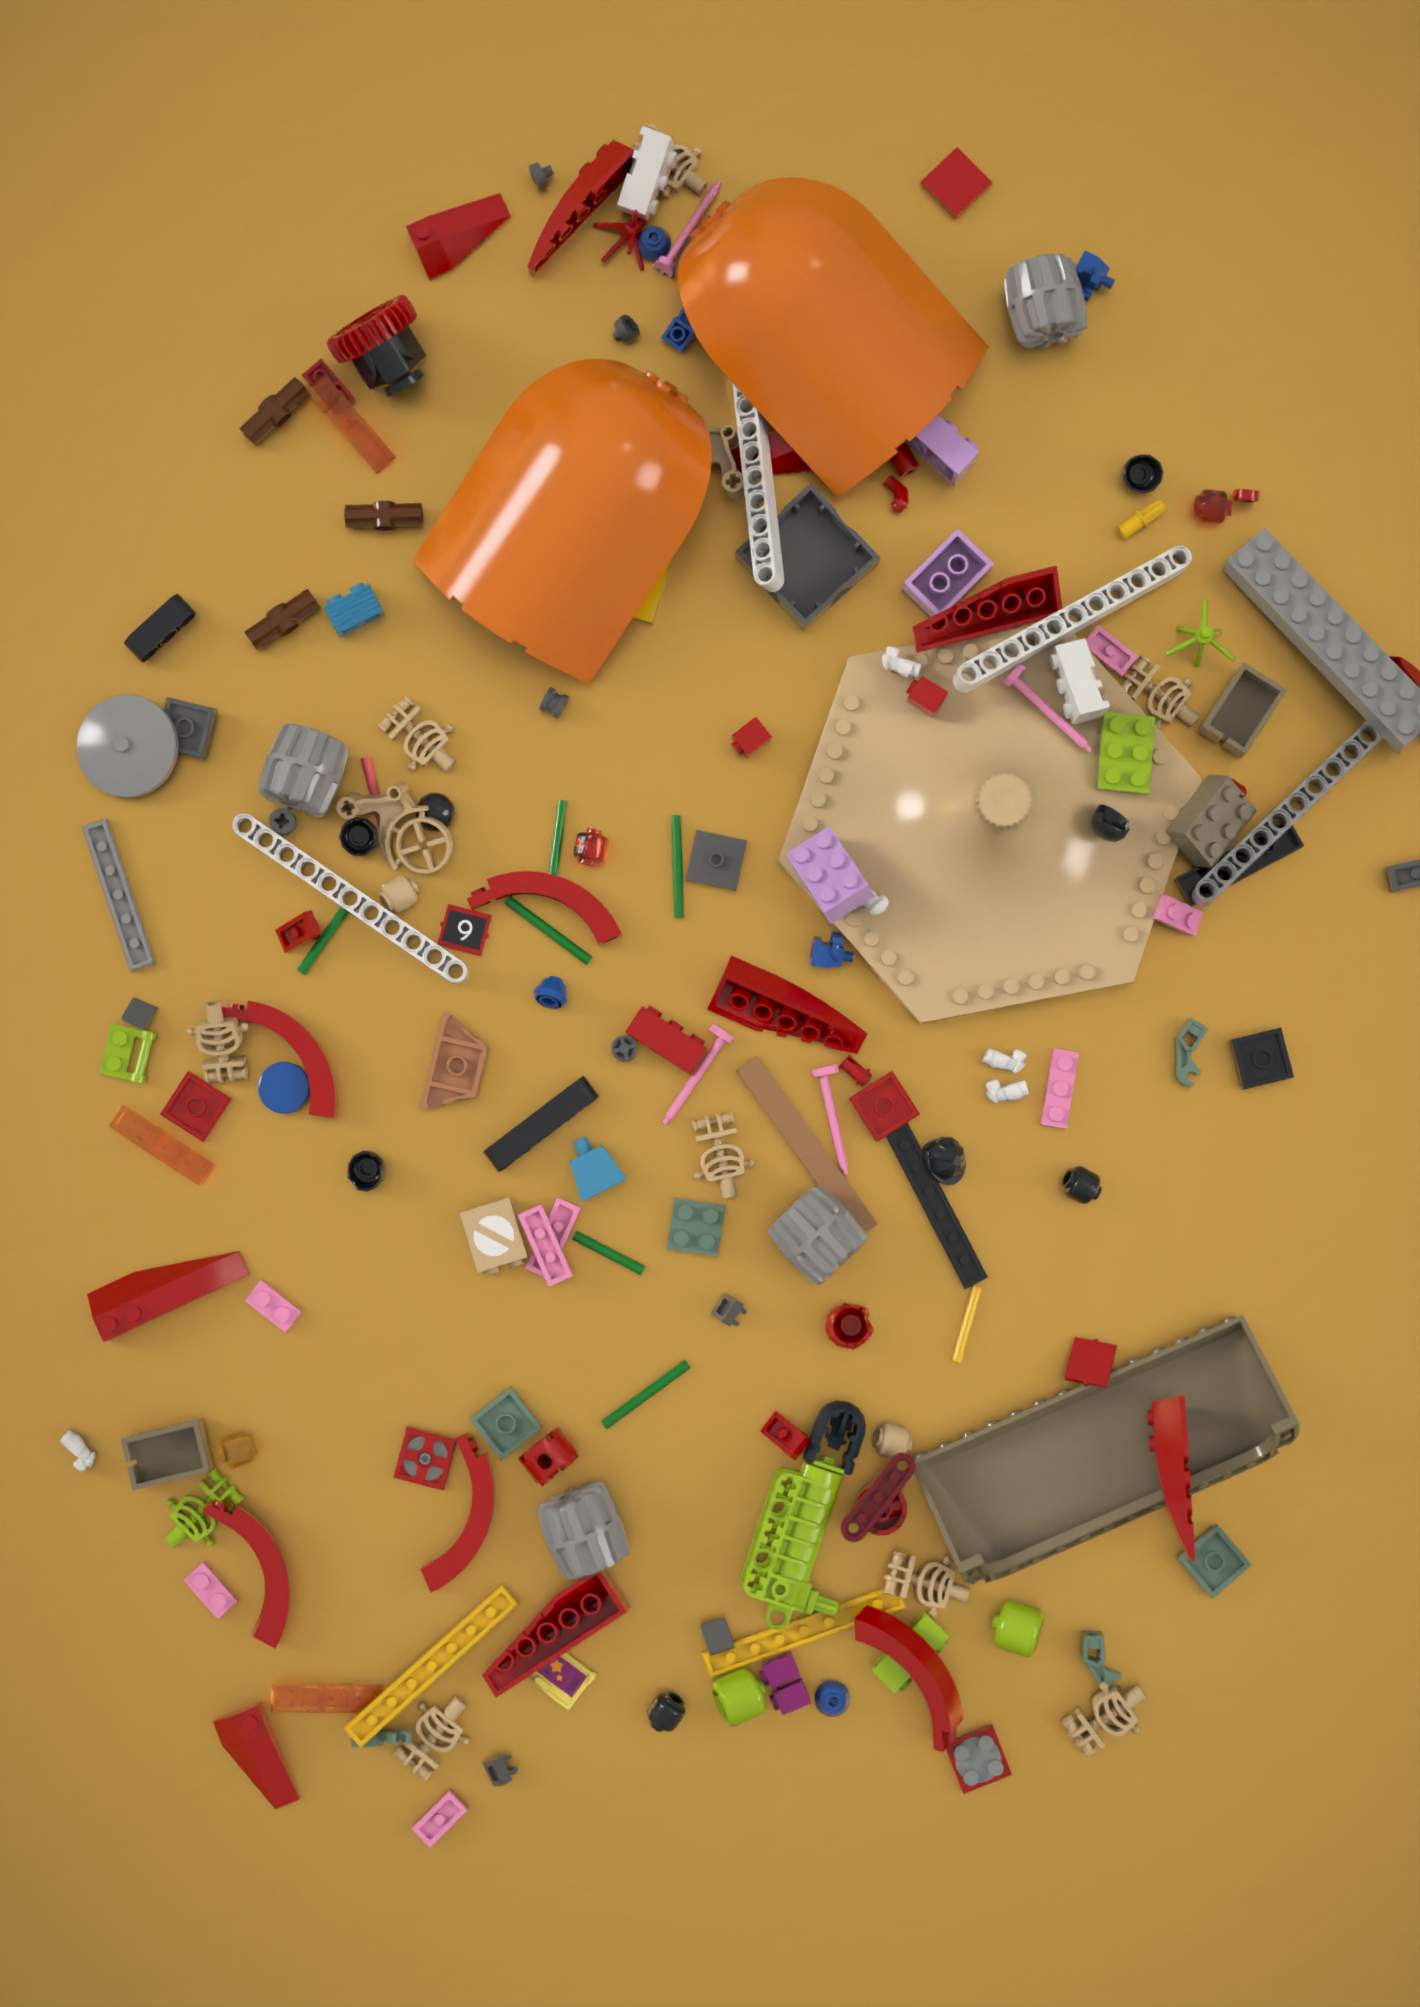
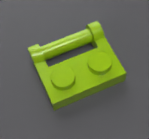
M111 1023L99 1073L145 1084L146 1076H144L152 1041H155L157 1034ZM136 1037L142 1038L135 1071L130 1073L128 1069Z

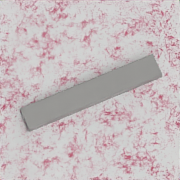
M105 818L82 826L130 972L156 964L108 819Z

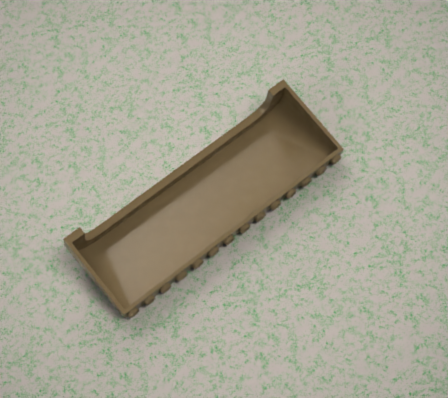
M1241 1315L1237 1318L1236 1316L1228 1317L1222 1321L1221 1325L1214 1328L1212 1326L1203 1328L1198 1332V1335L1191 1338L1183 1337L1174 1343L1175 1345L1166 1349L1165 1347L1158 1348L1146 1358H1135L1121 1369L1113 1368L1107 1388L1093 1385L1084 1386L1081 1383L1080 1387L1073 1390L1065 1389L1060 1391L1053 1399L1048 1401L1043 1399L1034 1403L1032 1408L1028 1410H1017L1003 1421H992L978 1432L969 1431L961 1436L962 1439L953 1443L951 1441L944 1442L937 1447V1450L930 1453L922 1452L914 1457L916 1463L914 1473L963 1582L974 1585L982 1579L987 1583L1004 1578L1165 1507L1159 1484L1155 1451H1150L1149 1436L1153 1435V1425L1148 1426L1147 1410H1152V1402L1176 1396H1185L1189 1446L1187 1465L1191 1478L1189 1489L1191 1495L1266 1462L1279 1454L1278 1448L1293 1443L1299 1434V1422L1244 1316Z

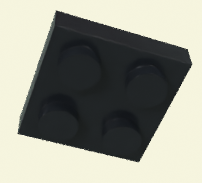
M1281 1027L1230 1040L1242 1090L1294 1077Z

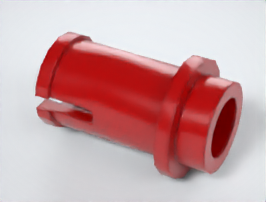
M848 1055L839 1066L840 1069H843L856 1081V1085L860 1084L862 1087L873 1076L869 1073V1068L866 1070L851 1055Z

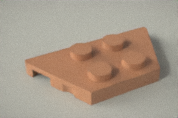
M447 1012L442 1014L420 1106L421 1109L477 1097L488 1046Z

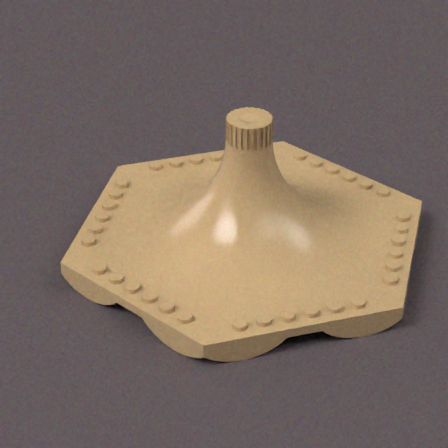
M1037 622L918 653L916 652L915 644L898 647V658L922 664L919 679L921 676H924L948 692L947 698L934 718H931L907 702L909 694L906 691L913 680L919 681V679H907L891 669L886 671L882 665V654H885L886 650L848 657L778 862L805 895L822 912L794 869L786 853L828 826L831 827L870 889L876 892L877 896L884 895L889 900L886 910L881 914L872 915L869 909L859 906L832 924L843 934L881 982L919 1023L1132 983L1135 979L1154 922L1153 917L1161 894L1163 895L1178 851V846L1165 831L1197 791L1202 778L1155 725L1149 794L1096 790L1102 718L1074 725L1071 724L1070 718L1067 719L1064 714L1063 704L1066 703L1064 695L1060 694L1057 688L1056 680L1059 679L1057 670H1053L1050 663V654H1052V650L1056 645L1080 640L1075 634L1020 663L1026 670L1019 678L1088 741L1087 744L1092 748L1090 752L1076 744L1013 684L1009 688L1003 684V681L1017 666L970 692H960L953 685V677L963 663ZM1047 627L1050 633L1057 634L1054 628ZM1026 638L1029 645L1036 646L1032 639ZM1004 650L1007 656L1015 657L1011 651ZM1091 653L1095 664L1093 669L1096 680H1101L1103 686L1102 689H1099L1102 701L1108 700L1110 705L1107 712L1147 716ZM983 662L987 669H993L989 662ZM961 674L964 680L972 681L968 674ZM1100 804L1113 808L1129 821L1127 829L1130 828L1124 839L1118 842L1104 841L1096 835L1091 826V818Z

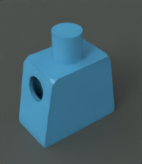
M586 1136L573 1142L579 1157L571 1160L570 1165L582 1201L627 1180L603 1145L592 1149Z

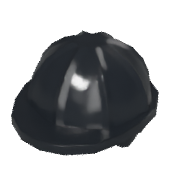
M940 1137L929 1141L923 1147L921 1159L934 1179L947 1186L955 1185L961 1180L965 1173L966 1160L963 1147L957 1140L952 1137Z

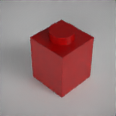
M921 676L919 681L913 680L906 691L909 694L907 702L931 718H934L948 695L946 690L924 676Z
M755 717L732 735L733 743L731 746L739 756L744 754L748 759L770 742L772 736L758 718Z

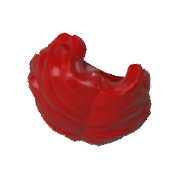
M843 1303L841 1306L830 1310L825 1323V1331L829 1339L836 1346L852 1350L865 1344L873 1334L874 1329L868 1320V1309L860 1305Z

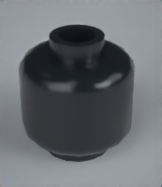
M1082 1166L1067 1170L1061 1183L1064 1194L1081 1204H1087L1092 1199L1096 1200L1102 1190L1099 1176Z
M673 1692L658 1694L647 1709L650 1725L658 1732L673 1731L686 1713L683 1699Z

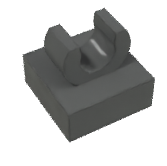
M724 1293L711 1315L730 1327L731 1324L738 1326L740 1323L735 1320L739 1312L746 1314L747 1311L743 1308L742 1303Z
M511 1755L490 1758L482 1763L494 1787L509 1783L513 1780L511 1775L518 1771L517 1767L508 1770L505 1765L506 1761L512 1758Z

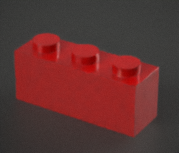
M649 1005L646 1009L642 1006L625 1033L691 1075L707 1050L703 1046L705 1041L695 1034H692L691 1037L682 1032L683 1026L672 1019L669 1023L660 1018L662 1013Z

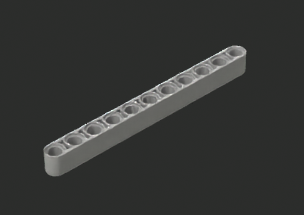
M1368 721L1197 883L1192 891V900L1195 904L1202 907L1212 904L1384 739ZM1362 733L1370 734L1373 742L1365 741ZM1344 750H1351L1355 754V759L1347 758ZM1326 767H1333L1337 771V776H1330L1326 771ZM1308 785H1316L1319 788V793L1310 792ZM1290 802H1298L1301 805V810H1293ZM1277 818L1283 821V828H1276L1272 824V819ZM1259 835L1263 837L1265 845L1256 844L1254 836ZM1236 853H1243L1247 857V862H1239L1236 859ZM1217 871H1226L1229 874V880L1220 879ZM1203 887L1209 889L1211 897L1205 898L1201 896L1199 889Z

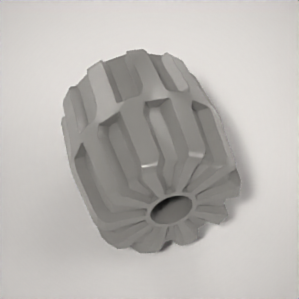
M1064 254L1039 255L1023 260L1006 271L1004 287L1007 309L1017 341L1023 347L1048 348L1051 343L1063 344L1067 342V338L1078 337L1082 334V330L1087 329L1088 321L1084 293L1074 262L1070 257H1066Z
M298 724L282 725L266 757L258 786L259 794L272 803L282 804L288 810L296 809L303 815L309 816L311 814L315 817H322L327 813L340 786L348 757V747L338 739L316 729Z
M820 1185L813 1186L774 1222L768 1231L770 1238L788 1261L816 1285L822 1284L868 1239L867 1233L850 1211Z
M602 1482L585 1483L577 1489L569 1488L565 1490L563 1495H554L549 1498L548 1502H544L538 1507L537 1515L545 1543L560 1574L566 1579L581 1578L600 1572L616 1564L628 1554L629 1545L621 1517L606 1486Z

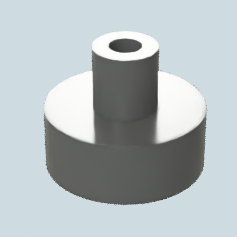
M538 162L528 166L537 189L540 190L548 186L546 178L554 175L551 166L548 165L541 169Z
M622 315L614 322L616 331L613 333V337L617 341L624 339L627 342H631L640 334L638 325L628 315Z

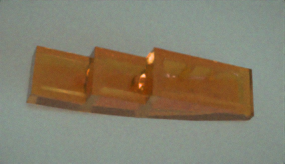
M326 375L322 376L305 391L375 473H378L395 458V455Z
M124 1104L109 1124L110 1128L197 1185L201 1184L214 1165L211 1161L193 1151L189 1146Z
M351 1683L272 1684L271 1711L360 1713L382 1693V1686L380 1684L353 1685Z

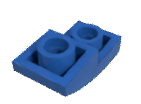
M684 307L678 316L674 317L661 337L680 352H683L696 336L686 316Z

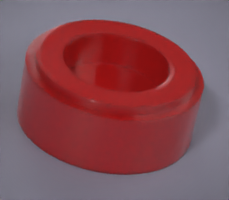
M1236 489L1233 493V500L1247 503L1259 501V491Z

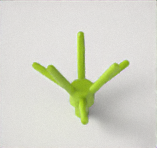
M1204 598L1202 600V626L1198 629L1177 626L1178 631L1194 634V637L1168 650L1166 655L1170 656L1197 642L1199 648L1194 666L1199 667L1204 647L1210 643L1231 661H1235V657L1213 639L1214 635L1221 634L1222 630H1212V628L1207 626V599Z

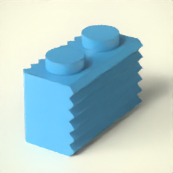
M357 584L350 588L351 593L343 597L340 594L335 595L327 600V605L323 606L339 637L385 615L370 584Z

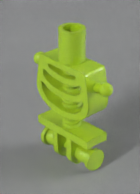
M216 1468L206 1476L207 1479H210L216 1485L214 1488L204 1479L198 1483L209 1496L207 1497L208 1500L214 1502L217 1499L229 1506L227 1510L230 1512L232 1507L225 1501L227 1497L234 1505L235 1503L239 1504L245 1498L235 1490V1485L229 1488L225 1483L228 1478L226 1476L223 1478ZM220 1487L225 1491L222 1496L216 1492ZM188 1495L182 1498L178 1504L173 1499L167 1500V1506L174 1509L170 1514V1518L177 1524L164 1537L171 1547L176 1548L187 1536L195 1543L203 1538L207 1546L213 1545V1540L208 1534L216 1529L218 1521L210 1517L211 1525L209 1527L204 1517L206 1514L202 1512L207 1499L204 1500L195 1495ZM193 1501L198 1503L200 1506H198V1508H195L192 1505L186 1504V1502ZM181 1509L186 1510V1511L190 1512L191 1514H190V1516H189V1515H187L186 1513L181 1512L180 1510H181ZM198 1522H200L203 1532H201L200 1527L197 1525Z

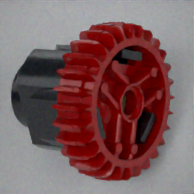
M401 295L387 300L385 303L371 309L342 327L341 330L337 331L327 340V346L338 363L342 364L352 361L368 388L374 391L383 389L387 397L404 390L424 375L420 366L425 363L427 355L409 327V324L416 320L417 313L407 296Z

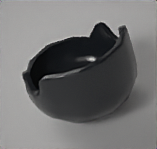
M1149 454L1136 455L1131 457L1124 465L1122 478L1125 486L1133 492L1148 493L1155 490L1162 482L1163 469L1161 463Z
M428 793L421 797L417 803V806L428 805L429 810L425 811V816L439 820L447 828L450 827L455 819L454 804L444 794ZM420 822L429 831L441 832L430 823Z
M1100 804L1091 818V826L1094 832L1104 841L1118 842L1124 839L1130 828L1127 829L1129 821L1122 814L1107 805Z
M352 818L342 826L339 838L342 847L350 855L366 856L377 847L379 835L375 825L368 819Z
M361 1151L353 1155L349 1161L347 1178L353 1183L356 1190L368 1192L379 1187L386 1176V1165L377 1153Z

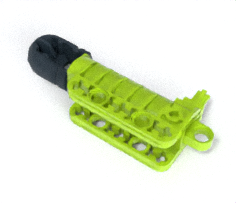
M846 1401L828 1403L819 1411L809 1437L811 1439V1446L805 1449L800 1471L783 1467L774 1473L743 1566L740 1580L744 1591L750 1597L769 1603L765 1618L769 1627L774 1630L786 1628L793 1611L812 1615L813 1610L835 1617L838 1610L839 1602L818 1595L819 1591L812 1587L809 1580L844 1474L852 1475L855 1467L853 1459L858 1457L865 1436L866 1423L864 1415L858 1407ZM830 1417L829 1424L833 1428L831 1434L825 1435L828 1440L827 1447L838 1451L842 1445L847 1444L844 1435L846 1431H851L854 1423L853 1432H848L847 1434L850 1442L847 1451L844 1452L842 1457L844 1460L842 1467L835 1465V1459L825 1456L823 1460L816 1459V1454L821 1450L820 1442L823 1434L829 1432L830 1428L827 1426ZM788 1477L792 1479L791 1484L786 1483L785 1487L781 1484V1481H787ZM775 1503H784L781 1511H772ZM773 1527L775 1529V1533H770L767 1537L765 1535V1531H770ZM759 1553H768L764 1561L756 1560ZM755 1577L759 1579L758 1583L754 1582L752 1586L748 1585V1582H753ZM777 1610L785 1614L784 1622L779 1625L773 1624L770 1620L771 1614Z

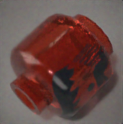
M1206 489L1201 491L1200 495H1196L1194 515L1198 517L1200 522L1220 524L1224 522L1226 516L1231 515L1232 500H1228L1225 491Z
M587 828L586 832L577 834L573 850L574 857L578 859L577 863L598 867V863L605 861L609 840L601 835V830Z

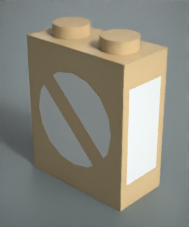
M510 1197L460 1213L478 1273L484 1271L485 1276L499 1272V1266L509 1263L510 1268L525 1264L523 1258H527L529 1255Z

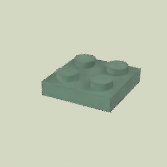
M674 1198L667 1249L718 1257L726 1205Z
M512 1387L469 1419L501 1461L543 1428Z
M1217 1524L1195 1541V1562H1189L1184 1552L1177 1557L1212 1599L1251 1566V1563Z

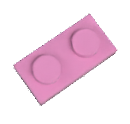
M1099 625L1086 639L1090 652L1119 677L1125 674L1138 657Z
M1161 894L1153 919L1187 935L1196 936L1204 912L1168 895Z
M260 1280L245 1300L285 1333L302 1313L299 1308L263 1280Z
M205 1561L184 1579V1582L217 1619L239 1601Z
M449 1790L412 1827V1830L430 1848L468 1808Z

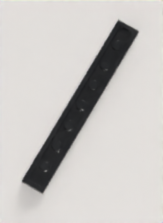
M907 1122L885 1137L964 1289H967L988 1278L939 1182L932 1177L921 1159L922 1149Z

